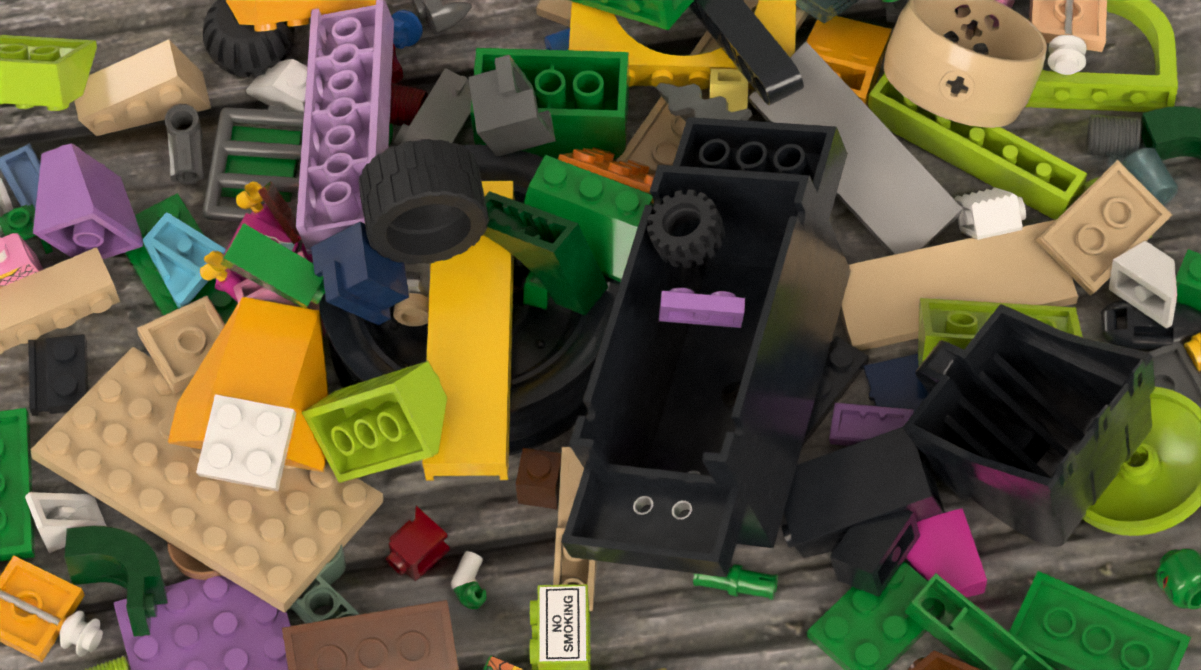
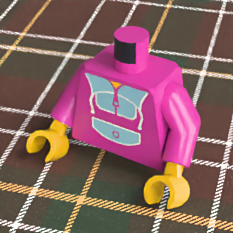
M250 182L245 185L246 191L239 193L236 197V203L240 208H251L252 212L251 214H245L224 255L219 251L210 252L204 257V261L207 264L200 268V275L203 279L212 280L216 278L215 289L226 292L235 301H237L233 287L247 278L221 265V262L243 223L296 254L299 249L298 241L285 229L268 205L261 204L265 197V192L258 182Z

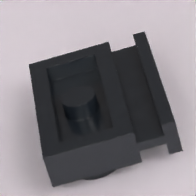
M85 335L46 338V341L42 342L28 340L29 409L32 416H38V413L49 412L50 414L68 412L88 392V355Z

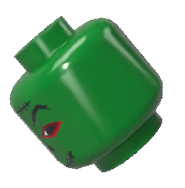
M1192 548L1174 549L1167 552L1161 558L1160 565L1156 571L1155 579L1157 585L1174 606L1180 609L1201 608V553Z

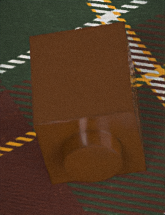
M529 448L522 449L515 483L518 504L557 510L562 453Z

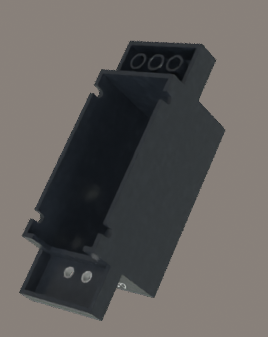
M688 117L673 165L657 166L650 188L654 206L657 203L662 205L664 203L662 198L667 195L670 198L675 197L676 191L681 190L683 195H686L688 190H695L697 196L702 192L707 195L708 199L711 198L719 211L724 223L725 238H721L723 244L720 249H713L716 255L711 259L707 256L704 257L703 264L698 266L695 261L692 262L691 268H684L682 263L678 267H674L669 261L666 263L656 251L647 231V226L650 225L648 222L649 214L655 215L653 205H645L584 395L583 402L587 407L588 415L587 417L578 415L569 443L584 467L561 541L572 558L727 578L736 544L774 548L851 272L829 222L848 154L836 126ZM685 222L675 229L672 236L683 237L691 234L697 229L700 222ZM674 288H687L694 291L695 294L704 295L725 291L735 294L736 297L745 298L741 328L659 321L662 291L670 292ZM740 385L734 408L725 406L723 404L724 395L733 392Z

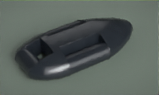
M1125 300L1107 305L1100 313L1102 337L1110 344L1134 350H1155L1179 341L1184 346V343L1191 341L1193 335L1201 332V311L1178 302L1175 305L1172 326L1169 328H1165ZM1125 316L1126 329H1117V317Z

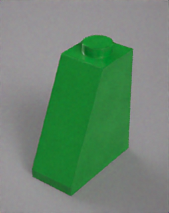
M244 223L221 262V265L304 309L308 307L311 301L318 305L325 293L323 276L318 277L315 275L312 262Z

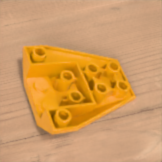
M242 297L177 402L168 443L202 450L215 394L290 408L296 411V417L284 465L324 473L327 459L302 414L304 410L329 395L321 313L319 310L304 309L303 307Z

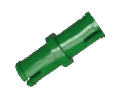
M734 564L733 567L729 568L727 578L694 573L693 586L726 590L729 595L736 597L739 593L774 600L778 586V574L772 575L745 570L743 565Z

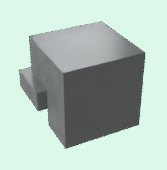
M510 55L495 58L496 70L468 77L477 134L496 157L555 141L551 113L549 110L538 113L533 86Z

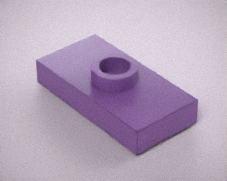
M835 403L829 436L830 444L851 446L903 427L914 413V410Z

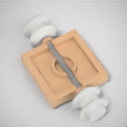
M1030 0L1029 21L1041 32L1046 43L1049 44L1048 50L1050 55L1048 57V65L1052 70L1063 75L1077 73L1086 65V50L1103 51L1106 43L1107 0Z

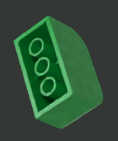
M476 48L474 75L496 70L495 58L510 55L533 86L538 113L548 110L551 113L555 141L522 151L538 155L542 158L548 155L558 159L559 154L573 153L574 149L583 151V148L592 150L593 147L615 154L613 160L624 153L626 149L630 83L629 52ZM471 101L470 113L475 145H486L477 134L473 103Z

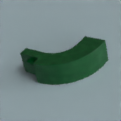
M1174 106L1142 114L1140 139L1151 164L1182 156L1201 160L1200 108Z
M106 526L67 528L64 557L71 583L73 585L107 582L127 589L126 609L133 636L150 635L151 618L157 617L158 614L157 605L168 603L159 560L153 549L140 537L118 528Z

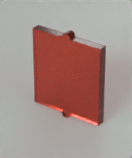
M272 181L268 182L258 190V193L294 245L301 240L296 228V217Z

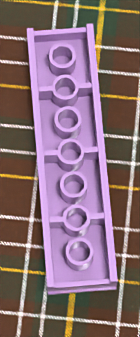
M376 0V5L324 15H321L319 8L312 9L296 219V228L308 255L312 254L311 247L358 222L365 223L359 192V176L362 174L365 165L370 163L372 158L388 148L394 20L391 17L385 0Z

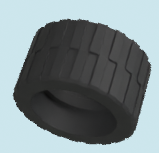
M431 139L403 142V144L392 146L381 154H377L371 159L370 163L365 165L362 174L359 176V192L369 244L379 255L384 258L387 257L391 261L416 265L444 261L455 255L462 254L469 247L474 246L487 230L489 217L477 160H474V155L470 151L465 150L464 147L456 143L452 144L445 140Z

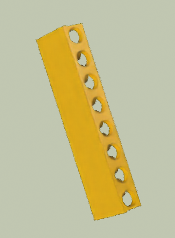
M481 181L484 197L491 191L515 200L513 181ZM484 235L480 237V240L474 246L469 247L462 254L455 255L444 261L431 263L427 361H429L433 371H435L440 379V384L447 396L439 452L433 457L422 460L426 481H434V476H499L500 480H508L514 255Z

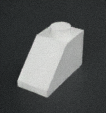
M294 59L279 61L273 68L268 67L264 69L265 74L257 76L246 89L248 95L267 105L284 106L285 111L304 112L307 66Z
M1144 241L1113 259L1109 290L1165 328H1169L1173 323L1177 299L1174 259Z

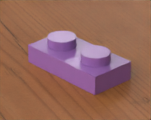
M674 288L670 292L662 291L659 321L741 328L745 298L736 297L735 294L725 291L714 292L711 295L695 294L694 291L687 288Z

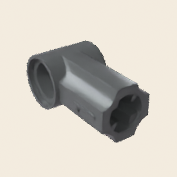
M178 104L170 108L165 115V124L168 132L170 177L172 182H178L182 185L196 184L197 181L204 179L201 142L203 133L197 111L190 105ZM183 125L191 126L186 130H177V128Z

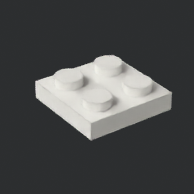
M215 394L196 473L201 477L278 491L296 411L290 408Z

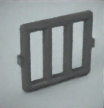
M269 105L268 110L229 107L221 110L203 206V216L205 219L241 222L246 213L251 214V208L242 209L240 207L219 206L222 188L245 189V185L250 182H258L264 191L298 193L299 178L225 173L228 155L301 160L302 145L231 140L234 123L303 127L304 112L285 111L284 106ZM271 209L282 225L296 226L297 211Z

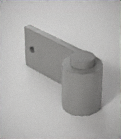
M445 68L410 126L403 123L394 140V144L400 145L403 142L419 141L421 139L445 140L454 144L456 137L471 114L472 97L469 80L465 76H460Z

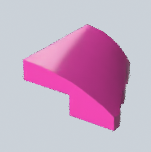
M963 508L918 521L917 526L920 537L906 556V559L911 563V567L928 581L935 573L938 574L966 598L985 593L987 578Z

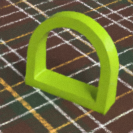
M1107 0V12L1129 20L1147 37L1154 53L1155 75L1089 72L1063 75L1055 71H1045L1042 69L1025 107L1149 112L1165 107H1174L1178 90L1176 44L1169 20L1159 7L1150 0Z

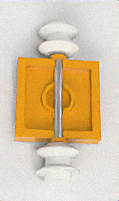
M16 556L12 557L0 576L1 643L42 663L59 635L62 648L66 649L74 644L76 645V654L83 656L88 651L93 652L98 647L103 632L100 630L99 619L94 618L89 623L84 622V612H75L85 596L82 588Z

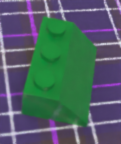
M545 155L528 186L524 204L578 223L603 276L621 282L645 205H653L654 207V200L649 193Z

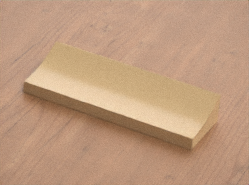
M1056 220L1024 226L1020 231L979 240L968 238L849 264L851 272L839 312L849 344L863 351L918 339L920 298L1060 307L1077 304L1078 294L1072 277L1036 241Z

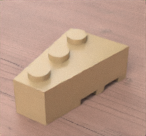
M166 40L89 75L84 94L74 100L78 120L96 136L165 120L167 111L178 104L190 105L197 112L211 109L203 72L170 40Z

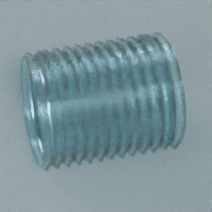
M1144 148L1138 150L1122 162L1124 167L1163 206L1176 196L1179 187L1155 149Z

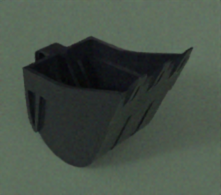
M1000 304L964 350L940 340L917 368L915 374L929 394L902 427L935 473L960 499L967 501L971 497L985 510L1019 533L1039 543L1060 547L1085 517L1088 508L1096 503L1117 476L1122 464L1130 459L1152 430L1150 395L1155 389L1153 356L1147 352L1064 332Z

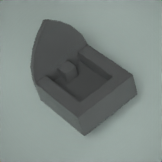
M412 0L419 20L426 19L435 35L455 26L472 8L471 3L453 2L442 5L440 0Z

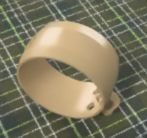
M908 0L898 17L888 42L884 72L889 82L897 91L916 105L935 115L970 126L1002 127L1014 122L1027 105L1043 69L1047 44L1041 32L1029 20L995 0ZM960 5H968V6H969V7H966V8L959 7L958 12H957V14H956L955 8H957L958 6H960ZM993 14L998 19V27L992 28L994 20L989 15ZM971 20L978 22V26L974 30L967 28ZM953 31L957 34L959 40L954 43L945 38L944 34ZM977 43H984L987 45L988 52L984 54L974 51L973 46ZM957 76L964 78L963 84L969 88L967 90L961 89L958 94L952 93V86L947 81H955Z

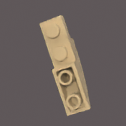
M562 447L553 585L588 584L590 611H593L597 561L572 558L561 543L584 471V467L571 447Z

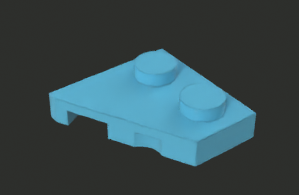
M167 212L143 239L144 246L178 309L188 305L209 281L203 279L200 275V268L207 264L204 261V257L212 251H219L223 255L226 251L224 247Z

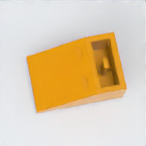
M820 12L806 42L868 107L869 94L875 87L892 29Z

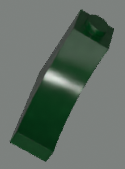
M489 191L485 196L489 223L487 224L484 236L493 240L519 259L544 285L555 304L586 315L608 289V284L578 223Z

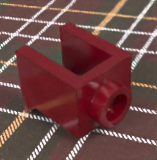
M416 505L415 520L413 522L410 520L406 522L389 538L390 554L386 557V561L399 575L406 573L416 582L450 551V547L444 542L448 535Z

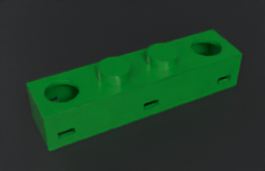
M936 573L904 611L963 661L978 669L1055 670ZM934 598L942 603L944 615L940 620H937L921 607L924 600Z

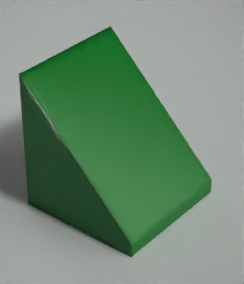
M530 271L524 283L523 304L547 310L550 294L539 279Z

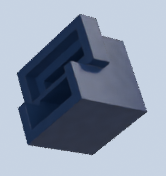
M358 222L311 247L314 273L318 277L323 276L326 302L380 325L391 319L389 307L409 298L405 263L391 261L372 249L367 238L365 223Z

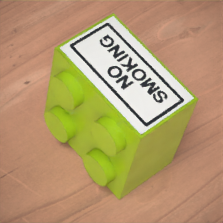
M588 584L538 585V600H530V625H532L530 664H532V670H591Z

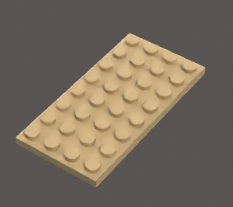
M132 347L30 449L32 459L285 613L315 580L324 566L334 558L341 544L344 547L383 503V493L358 478L339 483L328 461L326 462L324 473L284 465L278 491L199 476L196 471L202 450L168 443L176 405L185 389L174 394L152 357Z

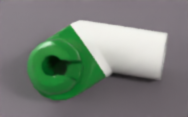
M466 551L451 581V587L461 605L468 609H478L487 599L485 588L481 589L475 579L483 559L473 552Z

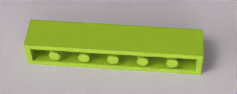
M885 73L869 94L868 108L891 132L981 181L1021 197L1024 204L1054 220L1058 219L1083 194L1087 177L1086 172L1001 127L970 126L935 115L916 105L897 91L889 82Z

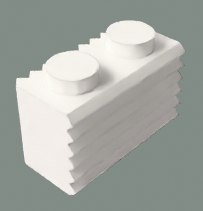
M993 187L992 190L986 189L984 192L979 190L978 193L971 192L970 195L964 193L962 197L957 195L954 199L963 208L958 218L960 232L979 240L1020 231L1023 228L1021 220L1026 219L1025 205L1021 197H1017L1011 192Z

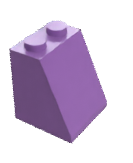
M72 143L42 153L33 234L71 258L96 247L102 259L143 247V237L120 176Z

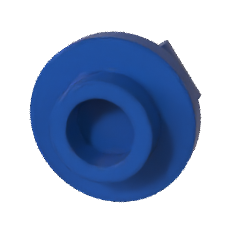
M398 10L391 15L394 20L393 44L395 48L403 49L405 46L414 45L420 40L423 29L420 20L415 14L408 10Z

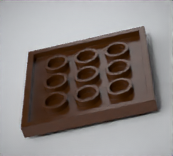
M448 600L282 627L288 670H459Z

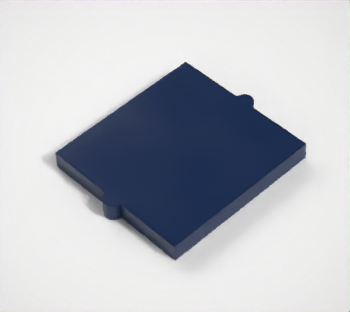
M918 354L864 366L863 370L870 388L868 398L874 401L875 406L913 409L914 412L929 394L915 374L919 367Z

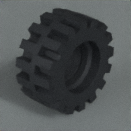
M680 190L675 192V197L670 198L667 195L662 198L664 202L662 205L657 203L653 207L655 215L649 214L648 222L650 225L647 226V231L656 251L666 263L669 261L674 267H678L682 263L684 268H691L692 262L696 261L699 266L704 263V257L707 256L711 259L716 255L713 250L714 248H721L723 244L721 238H725L724 223L711 198L708 199L706 194L700 192L697 196L695 190H688L687 194L683 195ZM688 221L700 222L697 229L691 234L683 237L672 236L675 229L681 224Z

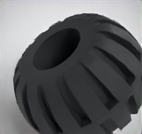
M218 0L212 4L207 12L202 35L206 51L221 69L230 74H236L239 77L249 78L250 74H253L254 77L265 74L264 69L268 67L273 68L279 61L286 60L293 46L295 26H287V21L276 23L277 29L257 32L254 30V25L239 24L226 0Z

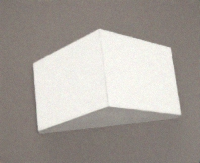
M29 492L25 496L37 529L49 553L65 547L67 528L106 526L96 499L91 494Z

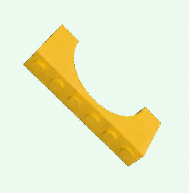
M758 0L754 13L755 16L787 55L791 57L795 53L796 0ZM572 1L569 50L629 52V87H656L660 83L676 87L696 84L703 90L710 88L711 68L738 69L722 48L692 56L669 55L649 49L629 36L621 27L614 14ZM748 82V89H754Z

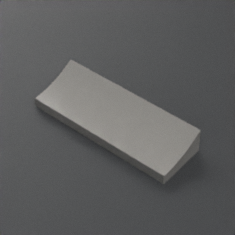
M805 42L790 57L800 72L804 88L770 106L755 91L748 97L749 103L767 122L836 126L848 153L836 196L891 255L925 248L959 218L963 208L818 53Z

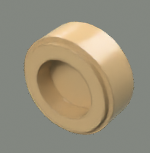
M409 293V298L394 305V318L399 323L407 326L427 324L429 297Z

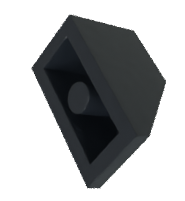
M906 509L851 526L843 539H839L834 544L831 551L830 559L837 580L880 597L920 537L914 512Z

